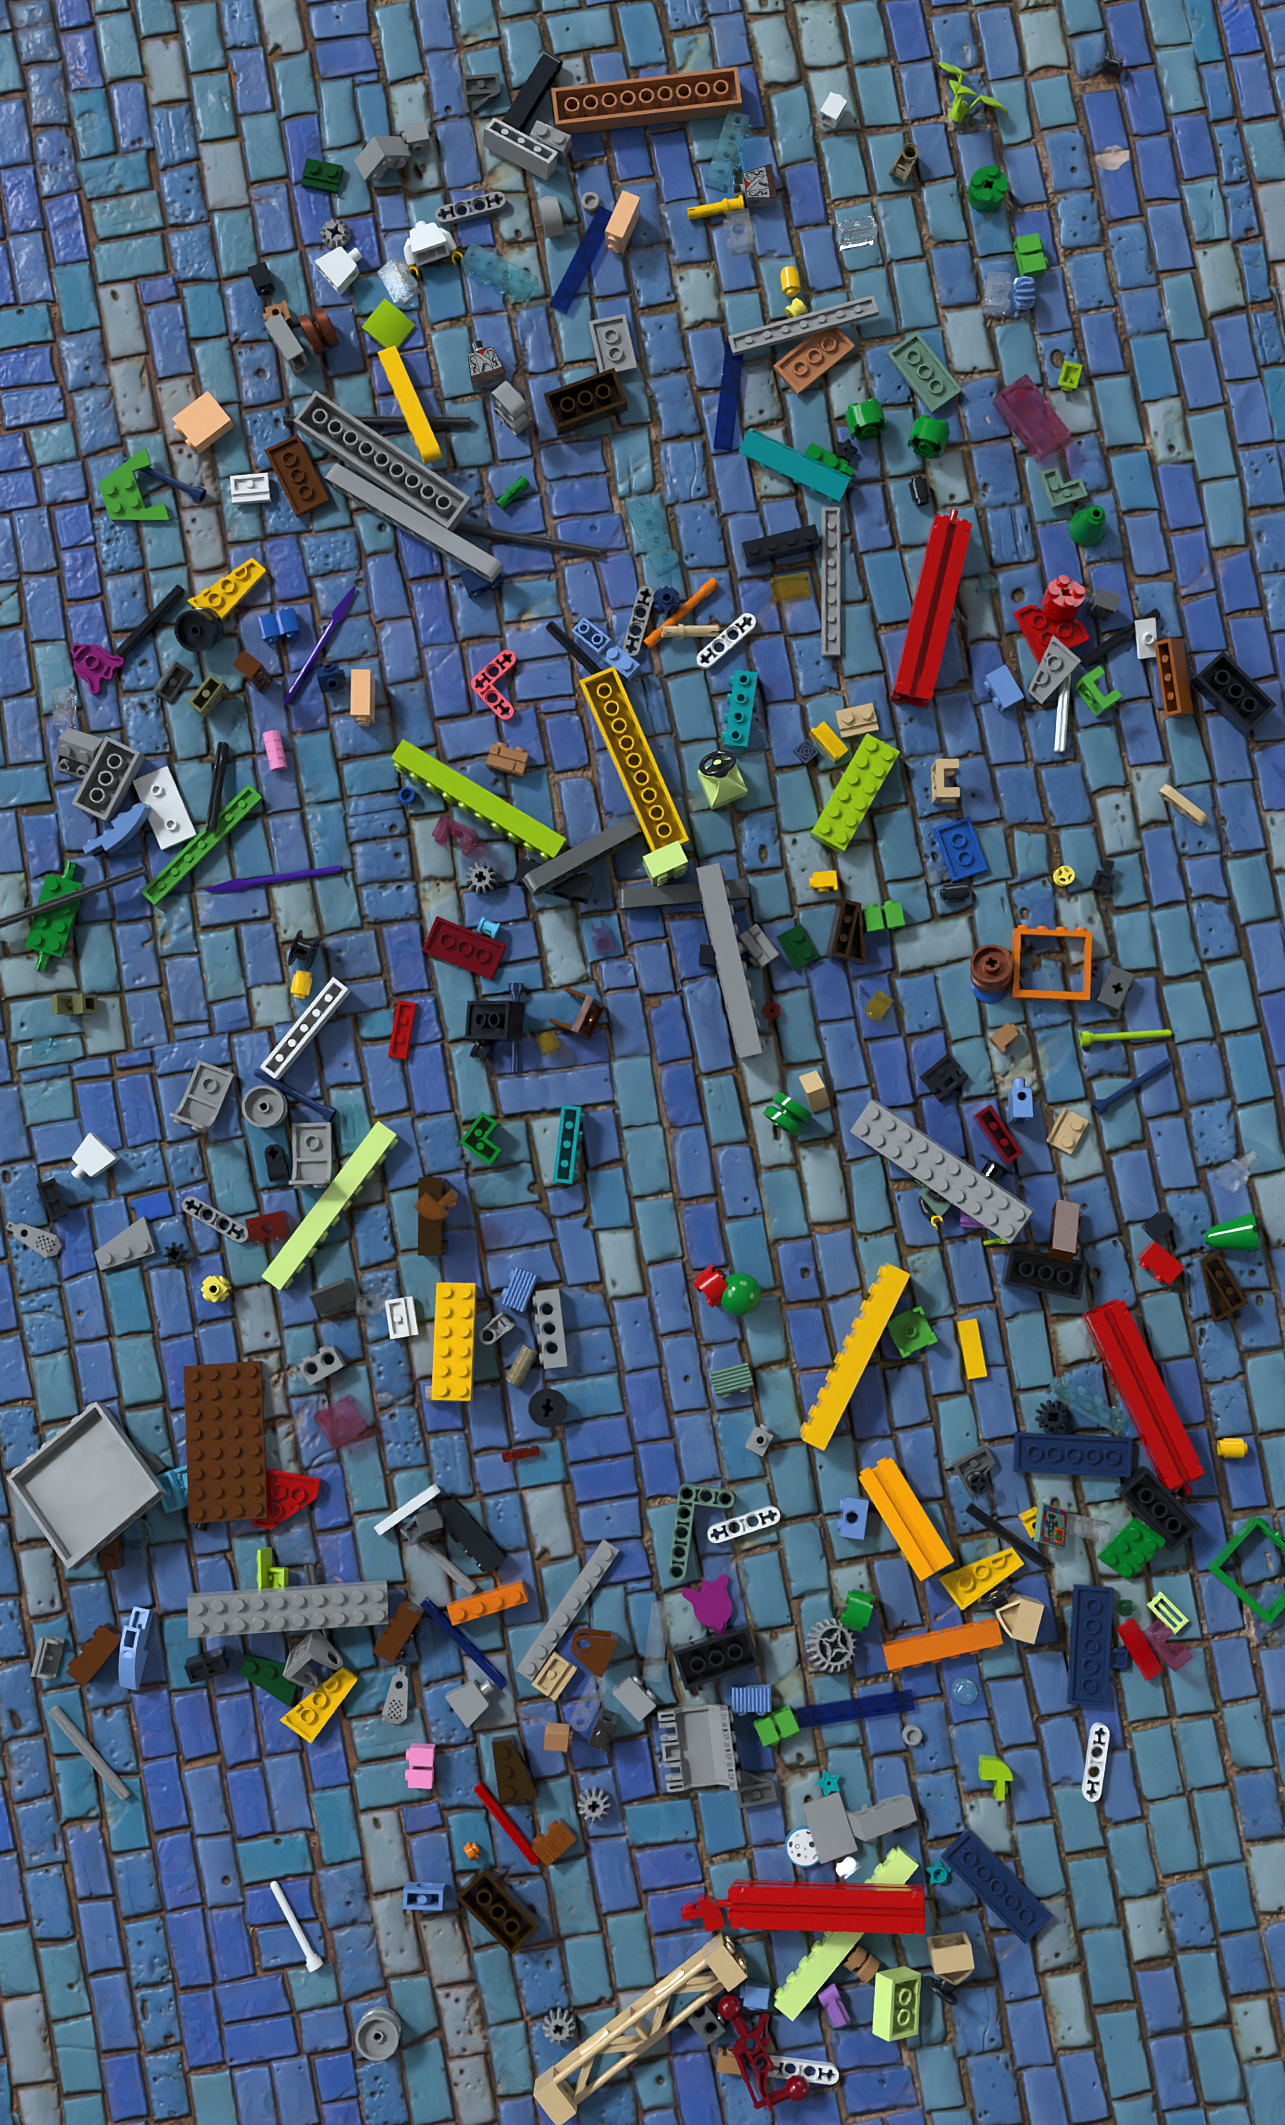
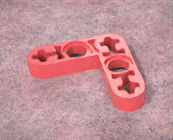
M511 650L502 651L471 681L473 691L502 721H510L514 717V709L493 685L515 666L516 656ZM504 656H507V657L512 656V657H511V661H512V662H511V663L505 662V663L503 664V668H505V669L502 670V668L500 667L499 664H497V662L499 661L500 664H502V663L505 661V660H504ZM490 668H497L499 674L496 677H491L488 674ZM485 674L491 682L488 683V681L486 680L483 683L484 688H476V682L479 681L481 683L483 680H485L483 676ZM496 694L498 696L497 702H488V696ZM501 701L504 702L501 705L505 710L510 709L508 716L506 714L502 716V710L497 707Z

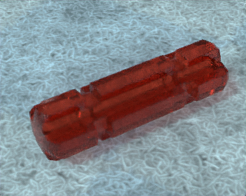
M539 1446L514 1449L512 1452L510 1450L503 1451L502 1460L503 1462H510L512 1459L515 1461L529 1458V1456L537 1457L540 1455Z

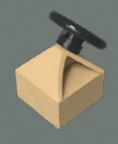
M1009 1582L993 1587L978 1598L977 1603L980 1606L992 1604L1000 1625L1011 1638L1031 1644L1035 1643L1044 1605L1037 1598L1015 1592L1006 1599L1005 1595L1013 1587Z
M965 1931L926 1937L932 1968L935 1975L940 1978L937 1980L932 1976H926L924 1981L939 1998L952 2006H956L958 2000L951 1990L955 1985L965 1980L975 1969L971 1944Z

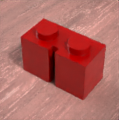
M1151 1241L1136 1258L1140 1262L1138 1265L1146 1272L1150 1270L1154 1274L1153 1278L1161 1285L1163 1283L1170 1285L1185 1268L1156 1241Z

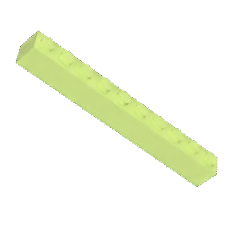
M380 1121L375 1124L261 1277L279 1290L290 1287L294 1281L292 1279L296 1272L299 1274L306 1265L303 1262L307 1257L311 1258L317 1250L315 1246L319 1241L323 1242L329 1234L327 1230L330 1226L334 1227L340 1220L339 1214L342 1210L346 1211L352 1204L351 1198L354 1194L357 1196L362 1191L363 1182L366 1179L370 1180L374 1175L375 1171L373 1169L377 1164L381 1165L387 1157L385 1153L389 1148L392 1150L398 1142L396 1138L399 1135Z
M898 1845L888 1852L885 1862L883 1864L880 1863L875 1868V1874L872 1878L867 1879L864 1883L905 1884L919 1865L915 1858ZM825 1931V1936L821 1941L818 1940L811 1948L812 1952L808 1957L804 1956L799 1962L800 1967L788 1975L787 1983L776 1990L773 1996L774 2006L790 2020L794 2021L864 1933Z

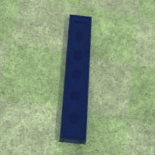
M599 206L550 302V307L565 314L568 313L605 240V230L613 212Z
M728 337L726 338L713 448L732 451L743 354L733 356Z
M426 1597L420 1603V1606L502 1690L508 1682L504 1675L455 1625L452 1626L451 1620Z
M912 1689L796 1707L799 1729L915 1710Z

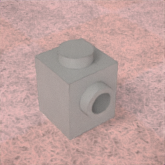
M426 121L404 125L405 133H402L404 144H408L409 152H420L423 149L431 148Z
M763 1424L760 1427L755 1425L745 1443V1447L763 1456L773 1437V1434L770 1433L771 1429Z

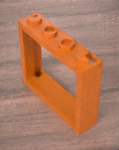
M1018 925V928L1013 929L1011 949L1013 971L1010 982V999L1089 1001L1092 931H1086L1087 928H1075V931L1067 930V927H1056V930H1049L1048 926H1037V929H1029L1028 925ZM1021 935L1084 938L1083 992L1019 989Z

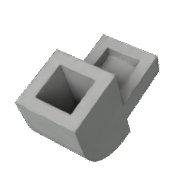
M545 196L537 200L546 238L565 234L557 197Z

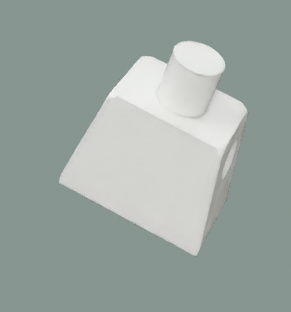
M338 247L315 260L318 271L336 292L341 295L359 275L360 272L356 262L362 258V255L357 248H354L347 254L342 247Z
M89 1133L72 1157L78 1166L71 1173L78 1180L86 1173L90 1177H96L120 1158L95 1133Z

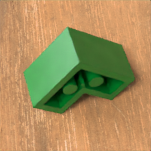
M484 1112L480 1113L459 1142L490 1166L494 1164L503 1151L488 1140L499 1123Z

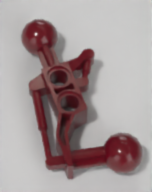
M728 1993L723 1995L718 2002V2012L723 2019L732 2022L740 2037L732 2047L731 2053L735 2056L744 2083L747 2085L753 2101V2107L755 2109L765 2107L766 2110L772 2111V2106L788 2099L796 2103L804 2101L809 2095L810 2088L808 2081L801 2075L791 2076L787 2080L785 2087L769 2094L767 2093V2074L774 2066L764 2048L770 2041L767 2038L769 2015L762 2013L757 2024L749 2030L741 2016V2000L734 1994ZM752 2038L754 2041V2046L752 2049L748 2050L746 2047V2042L748 2039ZM742 2053L753 2070L754 2088L760 2098L759 2101L756 2100L749 2082L750 2079L740 2055ZM759 2057L764 2059L762 2068H758L756 2065Z

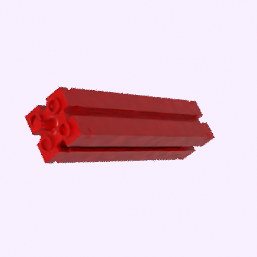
M951 509L950 516L945 514L935 515L931 524L890 699L892 701L912 703L914 706L928 708L929 703L932 701L972 528V523H969L968 520L957 519L958 510Z
M1114 1299L1098 1308L1081 1314L1150 1464L1157 1475V1479L1169 1490L1172 1489L1174 1491L1182 1487L1185 1495L1193 1493L1188 1480L1195 1482L1205 1472L1199 1463L1200 1461L1136 1324L1127 1310L1125 1301Z
M735 1879L727 1891V1899H717V1907L730 1908L727 1919L728 1922H731V1929L925 1934V1885L775 1880L744 1881Z

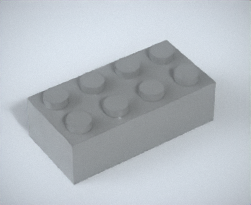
M106 736L72 805L112 824L111 821L114 820L145 756Z

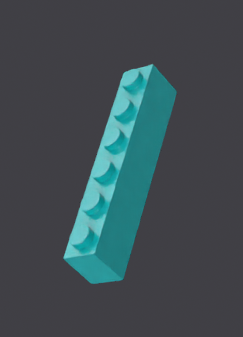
M753 428L747 431L739 449V452L743 453L742 456L748 460L755 459L759 461L760 466L767 469L771 467L776 470L778 475L783 477L787 475L793 478L792 481L796 484H805L810 487L809 489L817 494L821 492L827 495L826 498L833 502H840L843 499L852 477Z

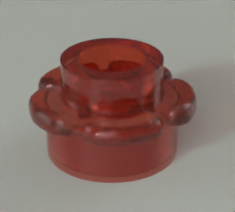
M769 1001L762 1007V1014L768 1020L777 1019L780 1016V1005Z

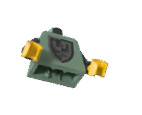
M916 1178L915 1182L922 1187L918 1193L921 1213L938 1230L936 1223L940 1221L943 1225L945 1224L941 1216L952 1203Z

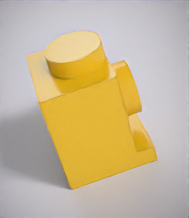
M836 870L813 872L812 877L809 878V888L818 890V893L829 892V889H832V892H837Z
M1035 1506L1018 1515L1030 1538H1033L1035 1534V1529L1032 1527V1524L1036 1522L1037 1507Z

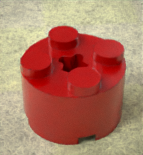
M1061 575L1059 578L1052 580L1041 600L1044 614L1054 621H1071L1075 618L1085 597V588L1066 575Z
M712 1263L694 1278L696 1282L693 1285L698 1292L701 1293L703 1291L707 1296L706 1302L712 1308L715 1306L720 1308L723 1293L728 1287L724 1281L727 1276L720 1268L716 1271L713 1268L716 1265Z

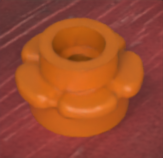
M467 1842L463 1849L471 1861L475 1858L479 1859L478 1854L481 1851L475 1842L472 1844Z

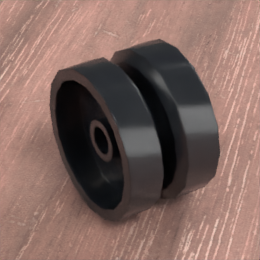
M200 606L182 612L177 617L174 624V633L177 641L183 648L191 652H200L215 646L221 641L224 634V625L221 617L215 610Z

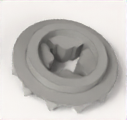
M332 218L329 222L325 221V225L321 228L320 236L327 247L336 249L344 247L349 242L350 229L347 223H344L341 219L334 220ZM338 228L339 235L336 234L335 237H333L331 231L334 232Z

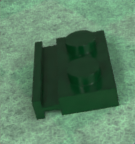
M306 158L303 178L300 183L301 187L338 195V188L340 187L344 168L342 165Z
M801 924L776 936L794 971L819 958Z

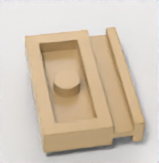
M873 703L835 712L841 739L879 730Z
M1063 1108L1045 1142L1071 1155L1089 1121Z
M554 1651L532 1682V1686L555 1701L577 1670V1666H574Z

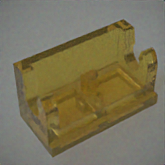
M808 572L770 578L769 586L772 602L810 596Z

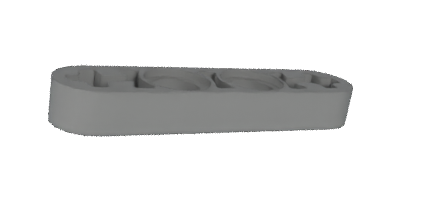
M497 191L440 206L435 212L436 221L441 226H448L500 212L506 207V197L502 192ZM499 198L500 201L499 205H497V203L495 202V199ZM488 200H489L490 205H491L490 208H488V202H487ZM479 202L485 204V208L480 211L475 209V205ZM460 207L466 208V209H467L466 214H465V215H459V214H457L458 208H460ZM451 210H453V212H454V216H455V217H453V218H452ZM442 213H445L446 219H443L441 217Z
M642 586L638 590L623 644V651L632 658H636L640 652L653 605L654 590L649 586ZM645 591H648L651 597H647L645 605L642 604L643 595L641 594H645ZM640 608L644 609L647 613L643 618L636 616V611ZM635 626L640 627L642 630L638 636L631 634V629ZM632 640H635L634 649L636 651L628 653V649L626 648H629L631 646Z
M189 1196L183 1200V1210L235 1242H246L249 1239L250 1230L245 1225L197 1197ZM194 1200V1205L197 1207H201V1204L203 1205L198 1215L196 1214L198 1212L197 1209H188V1201L192 1202ZM206 1209H210L213 1212V1217L210 1220H206L203 1217V1212ZM222 1219L229 1221L230 1225L226 1230L221 1229L219 1226ZM233 1227L238 1231H241L243 1229L245 1237H241L240 1239H238V1234L233 1231L231 1234H229V1232L233 1229Z

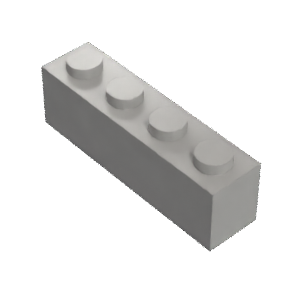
M493 118L484 128L483 147L546 181L556 170L558 152L496 118Z

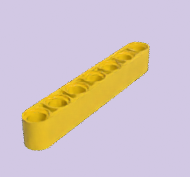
M394 345L377 352L423 463L426 465L441 459L440 448L396 346Z

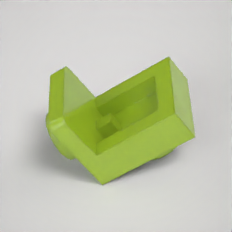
M1064 360L1058 384L1062 386L1061 389L1072 391L1073 388H1078L1082 364Z

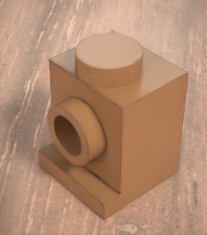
M286 300L282 301V303L265 307L266 313L263 314L265 322L269 317L281 314L287 325L293 326Z
M1006 1023L988 1040L1000 1053H1003L1006 1050L1004 1046L1010 1047L1016 1041L1014 1037L1020 1031L1014 1024Z
M718 2044L717 2072L741 2075L735 2056L731 2053L732 2047L722 2049V2045ZM740 2054L745 2066L746 2057L744 2054Z

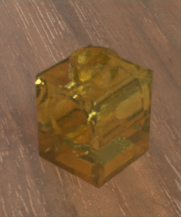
M878 989L863 1009L866 1011L865 1015L873 1021L875 1019L879 1021L894 1000Z

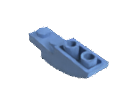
M583 617L571 630L599 659L610 668L615 666L616 671L628 681L641 668L637 661L614 644L607 635Z
M140 802L132 806V810L127 813L122 812L116 815V819L111 821L114 829L109 828L103 832L102 836L89 839L86 842L87 844L82 847L85 854L94 855L103 849L113 853L122 847L144 824L152 809L151 806Z
M133 1606L129 1626L124 1625L119 1652L120 1687L139 1690L148 1651L144 1650L154 1610Z

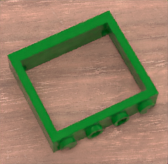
M1251 1516L1206 1568L1263 1621L1270 1625L1285 1608V1589L1264 1610L1219 1568L1254 1527H1257L1285 1553V1543L1282 1541L1284 1537L1276 1530L1272 1532L1268 1528L1269 1524L1261 1517Z

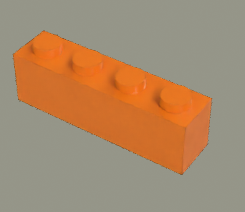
M522 1579L449 1602L447 1610L452 1626L526 1603L529 1597Z

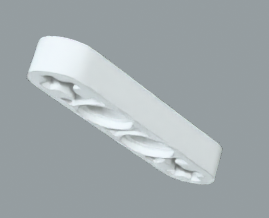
M745 613L733 622L697 655L698 667L704 670L709 669L755 628V617L752 614ZM744 619L747 621L750 619L751 626H744L742 629L744 633H742L740 627L744 624ZM732 630L736 631L739 635L735 640H731L728 637V633ZM716 643H722L724 645V650L722 652H716L714 650V645ZM710 649L713 655L709 657V663L707 664L706 662H704L702 664L701 657L703 656L704 658H706L707 656H709L710 652L708 650Z
M436 1483L377 1524L374 1527L378 1535L383 1534L436 1496L441 1490Z
M767 1506L713 1524L708 1528V1538L713 1543H720L768 1527L779 1521L780 1512L775 1506ZM769 1510L777 1513L774 1516V1520L765 1518L764 1521L766 1523L762 1524L759 1513H762L763 1516L768 1515ZM750 1516L758 1518V1524L754 1527L749 1526L747 1523ZM732 1522H737L740 1525V1530L736 1533H732L729 1530V1525ZM726 1525L728 1536H725L724 1532L719 1534L718 1539L710 1535L713 1533V1529L722 1531V1526Z
M1103 1723L1093 1724L1089 1735L1082 1794L1090 1802L1097 1801L1102 1792L1110 1736L1108 1728ZM1100 1728L1105 1732L1100 1735V1741L1104 1742L1103 1744L1098 1743V1735L1095 1733ZM1095 1747L1102 1749L1100 1757H1093L1092 1750ZM1092 1767H1098V1776L1091 1777L1089 1770ZM1088 1780L1094 1782L1093 1789L1096 1793H1092V1796L1087 1792V1790H1091L1092 1785Z
M768 2055L774 2066H776L772 2067V2070L768 2072V2077L789 2079L793 2075H801L808 2082L828 2085L836 2083L839 2078L836 2065L830 2062ZM779 2063H782V2072H779ZM794 2064L796 2066L795 2072L787 2073L785 2071L786 2065ZM808 2066H812L816 2071L814 2075L808 2076L804 2072ZM819 2068L822 2071L821 2077H819ZM831 2069L833 2074H831V2078H828L826 2073Z

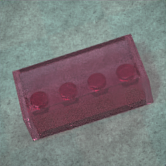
M1027 374L999 392L994 398L992 404L1036 463L1068 441L1071 432Z

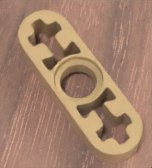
M1164 784L1158 792L1165 801L1196 825L1203 826L1207 821L1208 816L1171 786Z

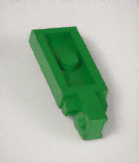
M810 443L805 455L852 477L855 469L848 466L846 460L836 457L835 454Z

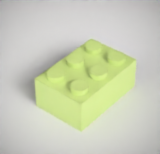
M676 841L643 856V866L652 886H661L668 883V879L672 877L677 879L684 876L688 868V860L679 841Z
M906 1966L876 1972L873 2034L888 2042L918 2035L921 1973Z

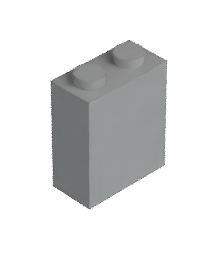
M278 314L269 317L264 323L266 329L293 375L310 366L304 350L282 315Z

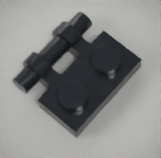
M947 1053L923 1073L919 1079L930 1092L936 1088L940 1090V1093L935 1098L941 1102L945 1098L948 1099L956 1088H961L969 1076L965 1072L960 1076L957 1075L956 1071L961 1066L950 1053ZM951 1077L953 1082L945 1087L942 1083Z

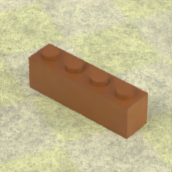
M1170 637L1155 642L1165 717L1178 719L1194 714L1183 640Z

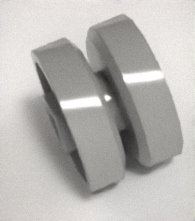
M259 1085L250 1089L245 1094L242 1101V1112L250 1124L260 1128H273L285 1120L288 1113V1102L280 1090L267 1085ZM267 1104V1109H262V1106Z
M382 2006L371 2008L363 2014L355 2036L357 2049L362 2056L369 2060L380 2061L387 2059L394 2053L398 2046L402 2029L398 2015L388 2007Z

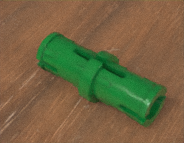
M521 475L511 487L508 486L506 488L507 491L495 503L500 509L504 510L514 499L517 500L519 498V494L530 485L529 481Z

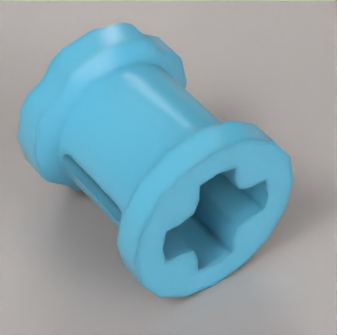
M482 917L476 932L485 933L491 936L492 939H495L501 924H495L486 920V917Z

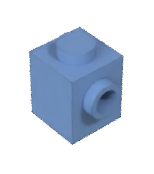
M745 1979V1985L740 1988V1998L743 1999V2006L750 2010H758V2008L767 2009L770 1990L769 1982Z

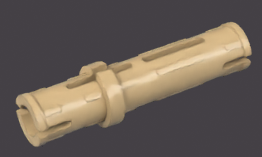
M678 624V626H661V630H663L661 631L662 638L678 637L683 639V637L719 636V633H717L719 631L718 625L683 626V624Z

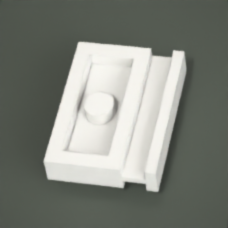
M268 473L230 476L233 505L271 502Z
M413 1296L385 1300L390 1339L418 1335L419 1331Z

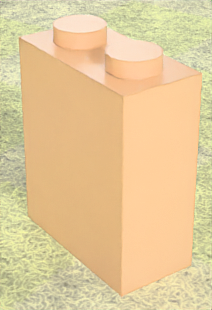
M622 191L605 230L606 248L612 253H624L640 217V197L626 191Z
M208 391L172 418L176 424L173 426L180 436L184 434L187 438L185 440L186 444L191 450L195 448L198 453H201L234 427L231 419Z
M351 669L350 715L359 726H369L370 723L375 724V677L371 670Z

